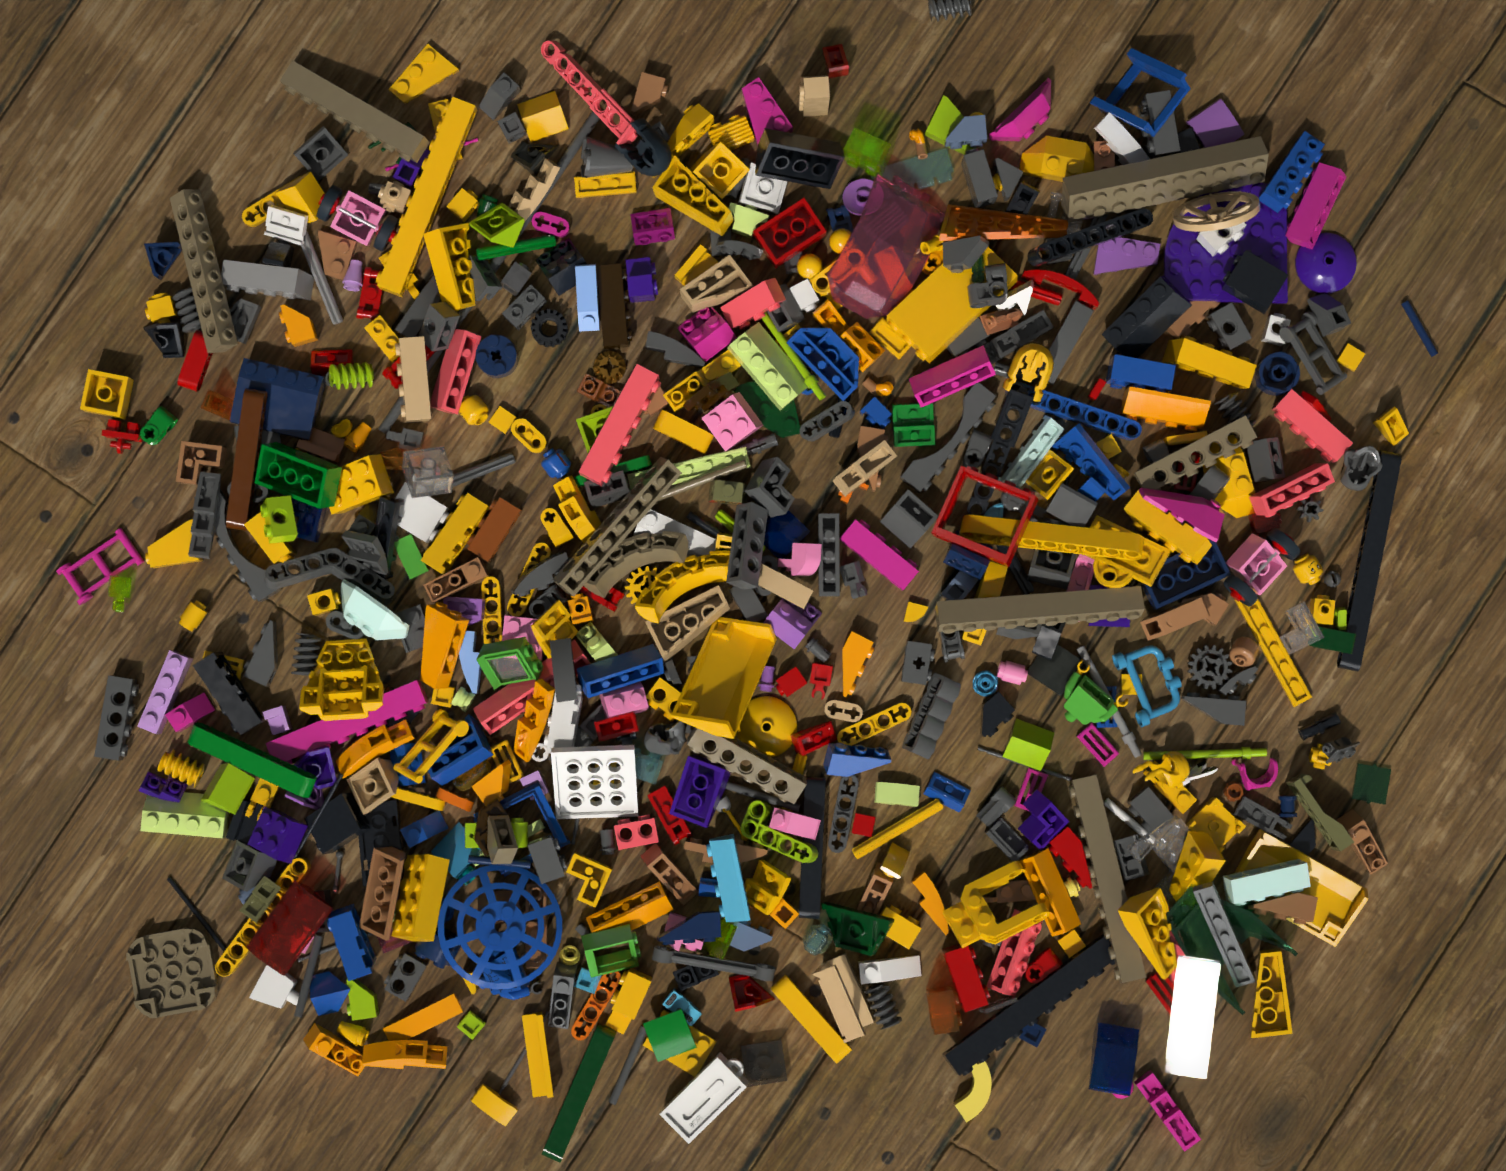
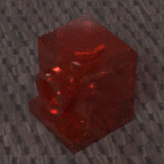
M1279 512L1270 517H1265V515H1258L1257 517L1255 513L1248 515L1253 534L1267 532L1273 528L1279 529L1280 524H1282Z

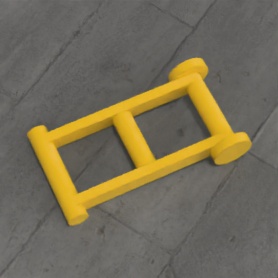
M443 709L435 711L432 717L434 723L400 763L394 765V770L416 783H421L424 774L457 736L463 737L467 734L469 725L466 721H455L449 718L448 713ZM444 724L451 728L436 747L428 743ZM423 749L430 753L415 772L407 768Z

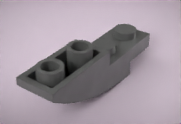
M562 551L540 561L524 573L511 589L512 594H518L519 597L530 594L532 589L543 590L549 588V584L554 582L552 574L556 576L572 557L568 558L567 553Z

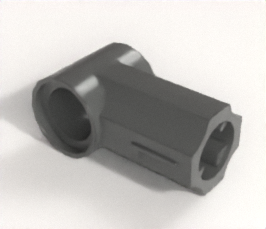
M1001 786L976 816L989 828L1003 812L1006 813L1015 804L1017 799L1006 788Z

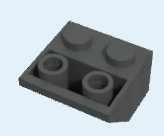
M908 489L880 522L911 549L937 520L938 515Z

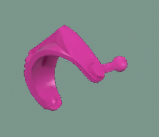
M1235 758L1231 761L1232 765L1238 767L1246 790L1271 787L1277 778L1278 764L1274 758H1270L1267 772L1257 779L1248 778L1244 763H1239Z

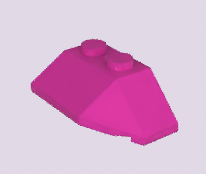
M1047 78L990 133L988 138L991 141H1021L1023 138L1027 140L1035 132L1033 128L1038 123L1040 125L1044 124L1049 118L1048 114L1051 110V80Z

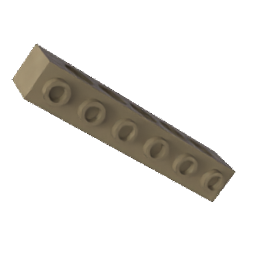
M1245 415L1135 472L1134 476L1140 487L1162 491L1160 487L1166 484L1171 487L1181 482L1179 478L1186 474L1189 478L1199 472L1197 468L1203 465L1208 468L1216 464V458L1222 455L1224 458L1235 454L1234 449L1240 446L1243 449L1254 444L1253 439L1257 438ZM1229 433L1237 435L1238 441L1236 444H1231L1228 441ZM1212 442L1217 443L1220 447L1219 452L1216 454L1209 450V445ZM1193 452H1198L1201 455L1199 463H1194L1191 460ZM1175 461L1183 465V470L1180 473L1175 472L1172 468ZM1156 471L1164 473L1165 478L1163 482H1157L1154 479Z
M694 727L687 738V745L693 752L706 755L707 759L711 762H718L724 765L725 769L729 772H736L742 775L745 781L760 785L763 791L778 795V798L785 803L795 804L807 785L805 776L735 737L732 739L715 736ZM708 740H713L715 742V745L708 746L705 744V742ZM726 750H731L733 754L731 756H726L723 754V752ZM743 760H749L751 764L748 766H744L741 764V762ZM767 770L769 773L762 776L759 774V771ZM779 780H784L787 783L785 785L780 786L776 782Z

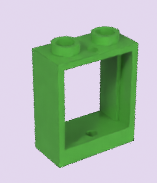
M630 924L581 936L591 978L639 966L637 958L641 957L639 945H634L638 944L636 932H631ZM624 943L629 944L630 949L594 957L593 951Z

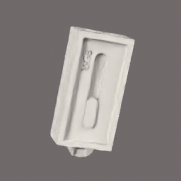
M720 1052L662 1109L659 1115L689 1144L748 1086L749 1081L743 1075V1064L735 1058L728 1060Z

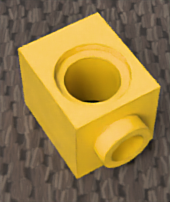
M461 188L446 207L462 222H465L478 207L479 202L476 200L478 196L470 189L466 191Z
M334 589L307 595L312 615L314 616L338 610V604H341L338 592H334ZM324 596H328L330 599V604L327 607H322L320 603Z

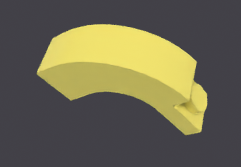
M985 1061L981 1064L977 1062L972 1066V1085L965 1095L954 1102L966 1123L982 1111L990 1097L992 1086L991 1074Z

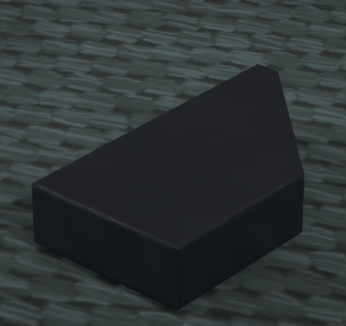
M1310 819L1288 845L1309 855L1316 847L1314 821Z

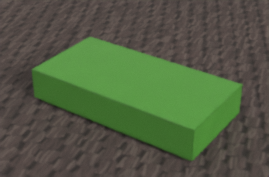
M412 534L395 542L394 547L410 580L429 571L427 565L421 561L422 555Z

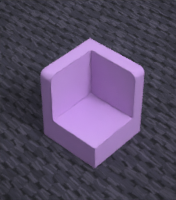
M286 706L262 712L264 719L269 722L273 735L293 729Z
M540 770L520 779L522 786H525V788L539 781L544 795L550 792Z

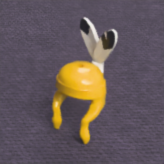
M1170 751L1163 755V762L1161 764L1146 761L1134 768L1133 774L1149 766L1152 771L1145 777V781L1156 777L1163 784L1179 789L1190 783V780L1215 773L1218 767H1207L1206 761H1203L1190 771V766L1185 756L1178 751Z

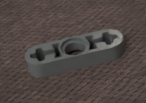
M840 401L813 417L800 427L801 437L813 442L846 423L855 414L853 405L846 401ZM843 407L847 408L846 415L842 414ZM826 416H831L832 423L828 427H824L823 419ZM809 427L814 429L811 436L807 434Z

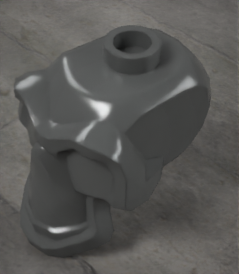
M1367 445L1357 450L1349 449L1345 451L1344 467L1340 481L1346 488L1354 491H1362L1366 488L1371 477L1376 475L1383 466L1380 462L1378 450L1373 446Z
M677 719L676 723L672 724L658 723L652 725L644 736L645 748L649 752L658 755L679 754L683 744L687 741L685 737V723Z

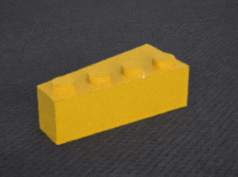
M674 155L667 170L661 174L652 187L655 197L723 236L734 221L731 211Z
M469 223L443 227L423 234L441 301L448 303L455 311L475 306L474 281L470 278L472 262L468 260V249L471 248L470 240H467Z
M469 493L466 496L462 495L456 504L458 506L454 513L451 512L445 521V526L438 531L434 542L427 548L421 559L422 562L443 575L449 572L469 538L475 532L481 519L489 510L488 505Z
M1280 948L1260 950L1250 1037L1258 1038L1293 1034L1282 951Z

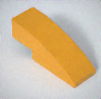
M923 871L911 881L924 896L918 903L941 931L947 935L949 933L948 922L943 915L945 909L933 882Z

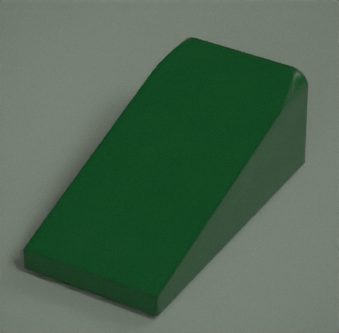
M1313 626L1309 646L1352 654L1356 634Z

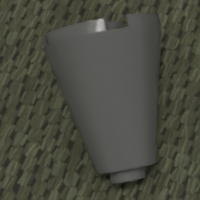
M585 137L583 140L581 159H583V165H581L582 178L632 172L634 167L626 160L624 154H621L615 148V145L591 137Z

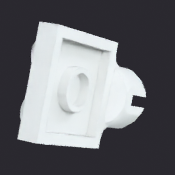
M749 163L748 168L750 170L746 174L738 203L751 205L757 209L777 215L787 181L756 176V164Z

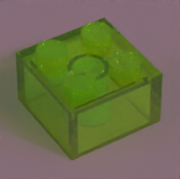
M855 127L843 149L845 161H847L846 163L849 166L865 169V172L873 177H876V175L882 177L892 156L890 143Z

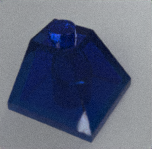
M790 511L775 517L769 516L766 523L764 545L778 559H784L792 551V543H800L810 531Z

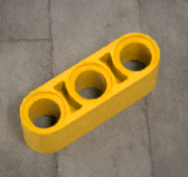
M661 410L653 426V429L703 454H706L714 438V435L665 410Z

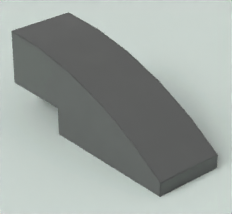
M648 331L646 349L665 353L664 361L699 368L705 366V362L687 346L665 335Z
M571 638L550 641L557 702L578 700Z

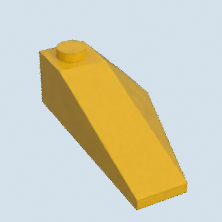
M699 103L695 106H689L684 111L685 115L667 143L671 150V160L674 155L677 158L681 156L714 125V116Z

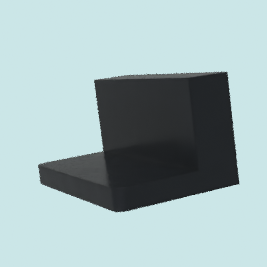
M244 799L236 814L233 815L226 838L248 844L258 822L257 816L263 805L257 803L253 814L249 818L245 814L251 801Z

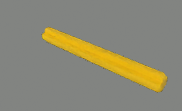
M935 799L852 849L856 859L862 858L943 809L942 803L939 799Z

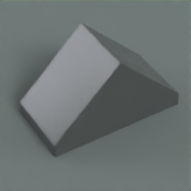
M997 158L994 159L993 166L995 173H998L1002 184L1001 193L1005 202L1009 200L1023 171Z

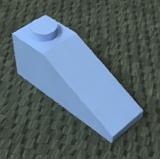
M596 264L575 265L579 331L600 330Z

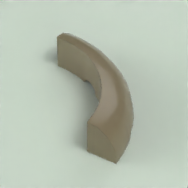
M662 531V533L650 534L647 532L627 538L620 543L585 583L584 587L592 593L605 598L610 589L621 578L639 567L664 561L684 564L688 553L687 537L683 533Z

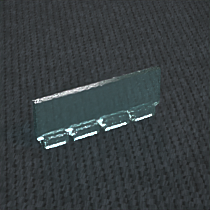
M947 148L928 153V157L925 159L911 158L870 170L869 174L871 180L881 187L883 200L896 197L894 189L898 190L899 195L915 191L914 183H917L919 190L934 186V177H936L938 184L951 181V172H954Z

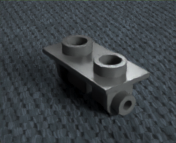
M1342 737L1334 742L1325 743L1322 751L1329 758L1325 763L1328 764L1334 761L1337 763L1345 757L1347 759L1352 757L1356 753L1355 748L1360 742L1352 743L1347 737Z

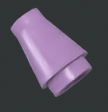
M350 261L342 281L344 289L357 292L362 287L363 263L361 261Z

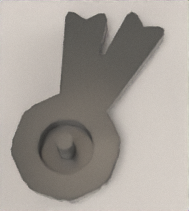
M1004 492L1001 494L1002 505L1010 511L1018 510L1023 517L1029 502ZM1036 505L1033 514L1043 519V514L1047 511ZM1032 515L1030 521L1037 522V520Z

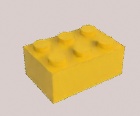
M381 454L368 455L341 466L342 471L335 506L329 507L331 515L345 513L378 500L380 496H388L394 493Z

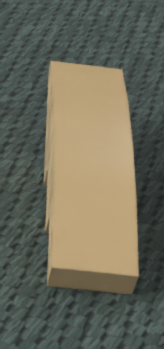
M545 158L538 175L530 174L523 192L515 190L508 207L526 221L551 187L560 167L552 160Z
M761 563L758 585L805 609L814 591Z

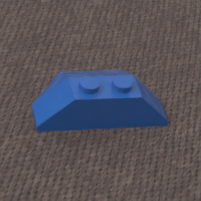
M800 328L786 342L842 401L858 387L859 356L832 328Z

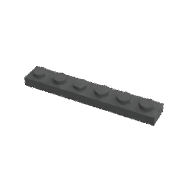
M1213 881L1194 886L1193 893L1235 987L1256 982L1255 975Z

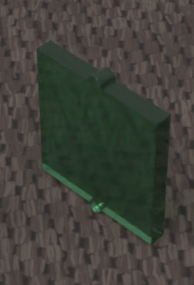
M1357 763L1351 799L1366 801L1367 804L1373 802L1385 805L1391 769L1377 767L1376 764L1370 766Z

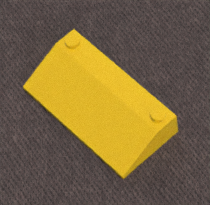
M719 617L713 622L673 709L672 718L712 735L734 739L777 640L771 624Z
M1259 829L1249 844L1235 873L1296 859L1307 862L1311 887L1303 888L1304 891L1297 893L1318 897L1313 922H1306V925L1293 923L1294 919L1286 918V920L1336 947L1368 901V889ZM1286 892L1285 895L1293 894V892ZM1268 896L1265 897L1266 899L1263 901H1267L1278 897Z

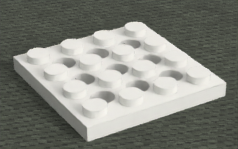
M634 745L551 748L557 819L638 816ZM616 762L619 763L620 766L611 767L609 764ZM596 763L599 767L591 768L589 764ZM576 764L579 767L576 769H571L568 767V765ZM613 779H618L621 782L619 784H613L610 781ZM598 780L600 781V783L597 785H593L590 783V781ZM578 781L580 784L574 786L571 785L569 782ZM597 796L600 797L601 800L593 801L591 798ZM620 796L622 799L616 801L613 800L612 797ZM573 797H578L581 800L579 802H573L570 799Z

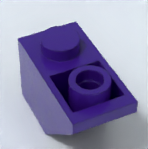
M426 149L418 163L412 160L407 162L401 159L392 178L414 188L415 180L422 171L423 160L428 158L431 151Z

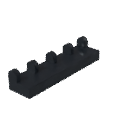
M386 495L380 496L374 536L378 538L383 547L388 565V573L386 575L376 574L384 579H389L394 574L391 571L392 561L396 560V555L393 554L395 542L399 541L396 530L397 524L402 520V517L399 516L400 506L404 505V499H393Z

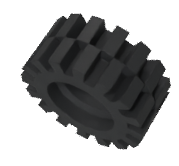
M542 310L531 321L532 336L538 344L545 347L560 345L566 339V335H568V324L563 315L556 310ZM546 321H553L557 324V331L552 336H546L542 333L541 328Z

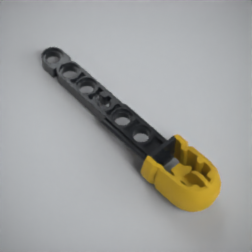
M1030 343L1024 345L1016 352L1007 373L1009 378L1005 379L1002 386L1009 392L990 438L993 442L981 470L983 475H986L985 470L987 467L994 466L997 469V480L999 479L1010 448H1014L1032 401L1041 402L1043 397L1042 390L1048 384L1054 362L1050 351L1040 344ZM1025 355L1027 356L1025 359L1027 367L1021 370L1023 374L1022 379L1030 383L1034 378L1038 377L1035 373L1037 367L1041 368L1043 362H1045L1044 369L1039 370L1041 377L1039 383L1035 385L1034 395L1028 394V389L1021 386L1019 389L1011 388L1012 384L1017 380L1016 374L1018 369L1024 366L1022 360ZM1010 409H1017L1020 414L1018 419L1010 420L1007 416ZM1003 428H1009L1012 431V436L1009 439H1003L1000 436V431ZM999 447L1002 448L1004 453L997 460V462H1001L1000 466L994 462H988L990 458L994 461L995 453L993 450H997ZM976 483L974 496H971L967 507L968 515H974L971 513L970 508L974 504H979L982 507V512L979 516H984L989 504L988 500L992 497L994 488L989 487V494L981 496L978 493V488L984 484Z

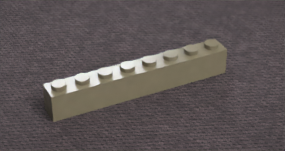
M293 60L280 80L285 86L284 90L294 96L297 93L301 96L300 99L309 105L312 103L316 104V108L326 115L330 112L334 115L333 118L341 124L344 122L349 123V128L357 133L361 131L366 133L365 137L374 143L377 140L383 143L382 147L390 152L394 150L399 152L398 156L407 162L412 160L418 163L430 143L420 133Z

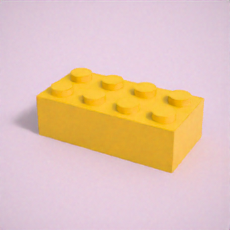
M430 854L407 856L404 863V876L400 883L399 900L396 903L395 920L392 923V937L415 942H434L449 859Z

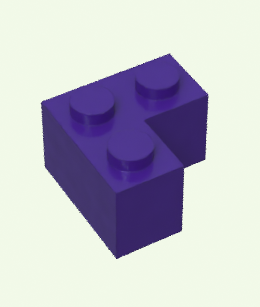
M650 257L627 259V283L630 302L654 301L655 295H658L657 281L652 277V275L656 274L655 262L651 263Z
M1036 790L1023 803L1031 815L1022 823L1018 830L1042 851L1069 821L1050 800Z

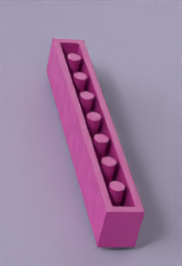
M416 680L384 693L383 705L376 711H369L367 718L320 720L265 744L269 754L293 764V759L301 758L310 750L326 746L331 748V743L337 741L338 744L349 741V736L355 733L357 736L368 733V728L374 725L376 728L384 724L387 725L386 720L393 717L395 721L407 716L405 712L413 710L415 713L425 709V704L429 703L421 681Z

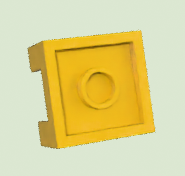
M1212 797L1184 827L1189 831L1209 833L1219 851L1222 852L1225 849L1223 846L1246 826L1239 819H1236L1219 799Z

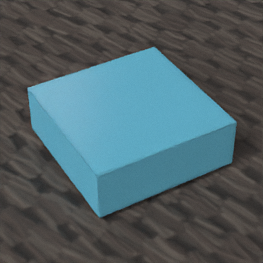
M582 967L574 987L595 994L601 975L591 978L589 970Z

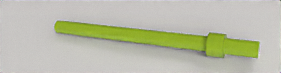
M765 312L766 316L762 320L803 376L806 386L812 389L819 400L824 399L826 395L818 385L819 381L817 378L810 374L796 352L786 343L787 340L782 332L777 331L769 314Z
M1250 747L1178 751L1186 759L1229 757L1251 759V757L1267 756L1266 748L1250 749ZM1170 751L1143 752V760H1162L1163 755Z

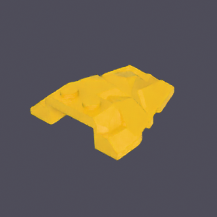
M367 638L326 641L316 660L317 666L315 670L309 674L310 680L307 686H303L301 690L300 710L310 715L318 714L320 719L324 721L367 718L369 711H376L383 705L384 686Z

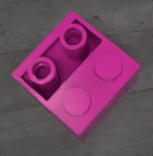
M713 307L699 310L677 328L704 362L708 361L737 338L727 322Z

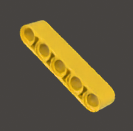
M786 974L770 988L836 1064L852 1051L851 1047L844 1043V1039Z

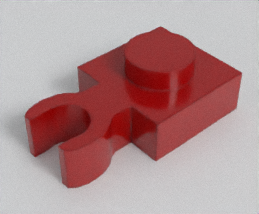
M818 662L812 663L810 683L816 684L812 691V698H814L816 691H821V699H824V685L830 686L833 665Z

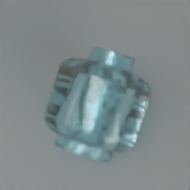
M824 924L811 925L803 937L805 950L816 956L824 954L833 941V936L830 933L831 929Z

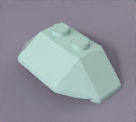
M345 579L342 581L340 593L343 616L349 624L357 626L366 636L372 637L375 640L402 639L408 636L409 625L401 621L396 614L356 585Z

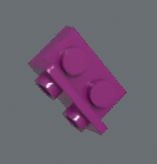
M671 208L630 214L635 245H647L649 243L667 242L675 239Z

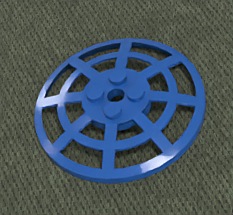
M488 865L469 872L450 889L439 912L438 938L446 960L461 977L483 988L510 989L532 981L550 965L561 942L562 916L555 895L547 884H541L538 876L523 868ZM506 870L517 872L521 876L517 885L504 882L491 884L487 872ZM479 875L483 887L474 891L464 903L453 899L454 894L464 883ZM529 878L544 890L552 903L551 905L540 908L535 898L528 891L524 890ZM508 889L512 890L513 893L508 902L497 901L493 890ZM485 893L489 903L481 911L470 907V904L479 895ZM520 895L530 902L534 908L533 911L522 914L516 906ZM450 906L460 911L457 919L458 937L446 941L444 921L447 908ZM555 912L556 935L554 944L551 947L541 942L544 933L543 916ZM465 914L476 919V930L467 934L463 932ZM537 918L538 931L535 939L525 934L526 922ZM498 920L506 923L507 928L504 932H497L494 926ZM479 939L485 946L480 958L472 952L467 942ZM520 941L532 946L523 957L516 960L513 948ZM461 945L467 956L477 963L472 975L457 964L449 948ZM537 949L548 954L546 960L538 969L522 978L518 966L528 961ZM493 951H505L508 963L495 964L488 962ZM484 968L492 970L510 969L514 981L493 983L479 978Z

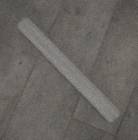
M306 230L303 240L305 242L301 247L330 319L336 325L343 322V318Z

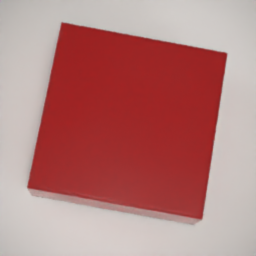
M1101 378L1098 379L1088 394V399L1094 402L1105 386L1106 381Z
M855 813L851 833L872 837L876 817Z

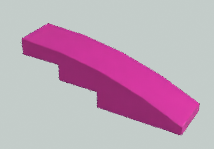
M1151 1070L1134 1081L1184 1152L1201 1140Z

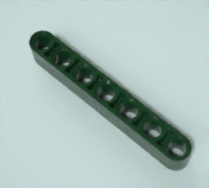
M598 1023L541 1155L561 1163L617 1031Z

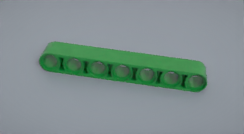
M198 722L193 724L187 741L189 745L298 796L305 798L311 796L317 779L314 774L206 724Z

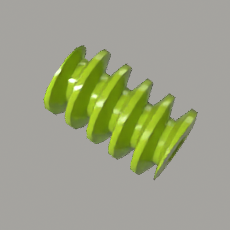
M363 362L361 365L359 363H354V365L347 363L345 366L343 364H338L337 367L335 364L329 366V383L331 387L335 384L337 390H340L341 384L344 385L345 389H348L349 383L352 384L353 389H356L357 383L360 384L361 388H364L365 382L368 383L369 388L373 385V368L367 362Z

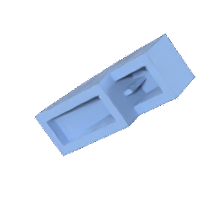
M466 631L459 652V658L464 676L472 693L479 694L481 667L476 660L479 653L475 652L477 632Z

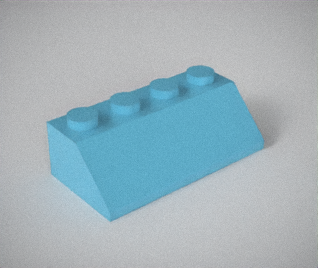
M734 834L709 839L710 844L706 845L708 857H713L714 864L710 865L712 876L717 877L718 885L714 886L716 896L721 897L722 905H719L721 918L725 917L726 922L749 921L750 910Z

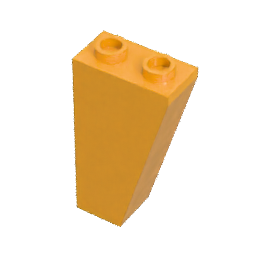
M441 602L428 604L425 611L420 681L434 689L449 687L469 620L464 618L461 612L450 610L448 605Z

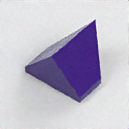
M329 746L308 751L294 764V766L317 777L314 786L318 790L333 786L337 781Z

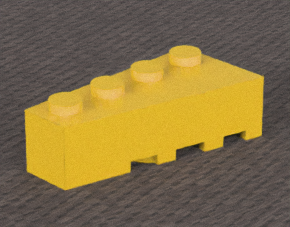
M1189 336L1168 341L1162 363L1178 364V369L1195 372L1197 370L1199 376L1213 378L1215 376L1216 381L1239 389L1250 388L1257 365L1250 363L1251 360L1242 356H1239V358L1234 357L1230 351L1215 350L1214 345L1208 343L1199 344L1196 342L1197 339Z
M1139 489L1124 507V510L1134 522L1132 525L1141 532L1143 530L1147 531L1151 539L1156 542L1162 541L1165 543L1164 547L1170 549L1172 553L1174 551L1180 553L1179 556L1187 563L1192 561L1198 565L1212 547V544L1206 537L1195 532L1187 523L1181 525V522L1176 520L1177 518L1170 512L1166 514V512L1144 500Z

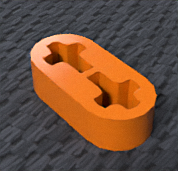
M439 787L435 795L438 799L468 812H471L475 803L442 787Z

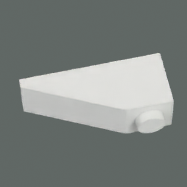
M919 955L858 961L861 984L922 976Z

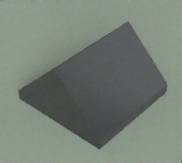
M324 126L293 153L304 167L312 172L317 181H320L348 156L346 151Z
M1062 483L1046 511L1072 526L1085 527L1098 503Z

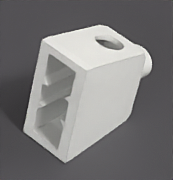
M270 961L267 963L249 998L277 1008L284 1007L287 1001L297 1006L300 993L293 990L297 980L275 962Z

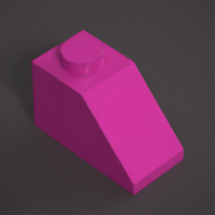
M202 693L165 714L175 732H182L215 711V708L207 695Z

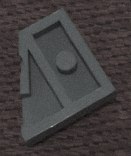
M240 299L234 304L230 314L237 341L246 344L261 306L244 299Z

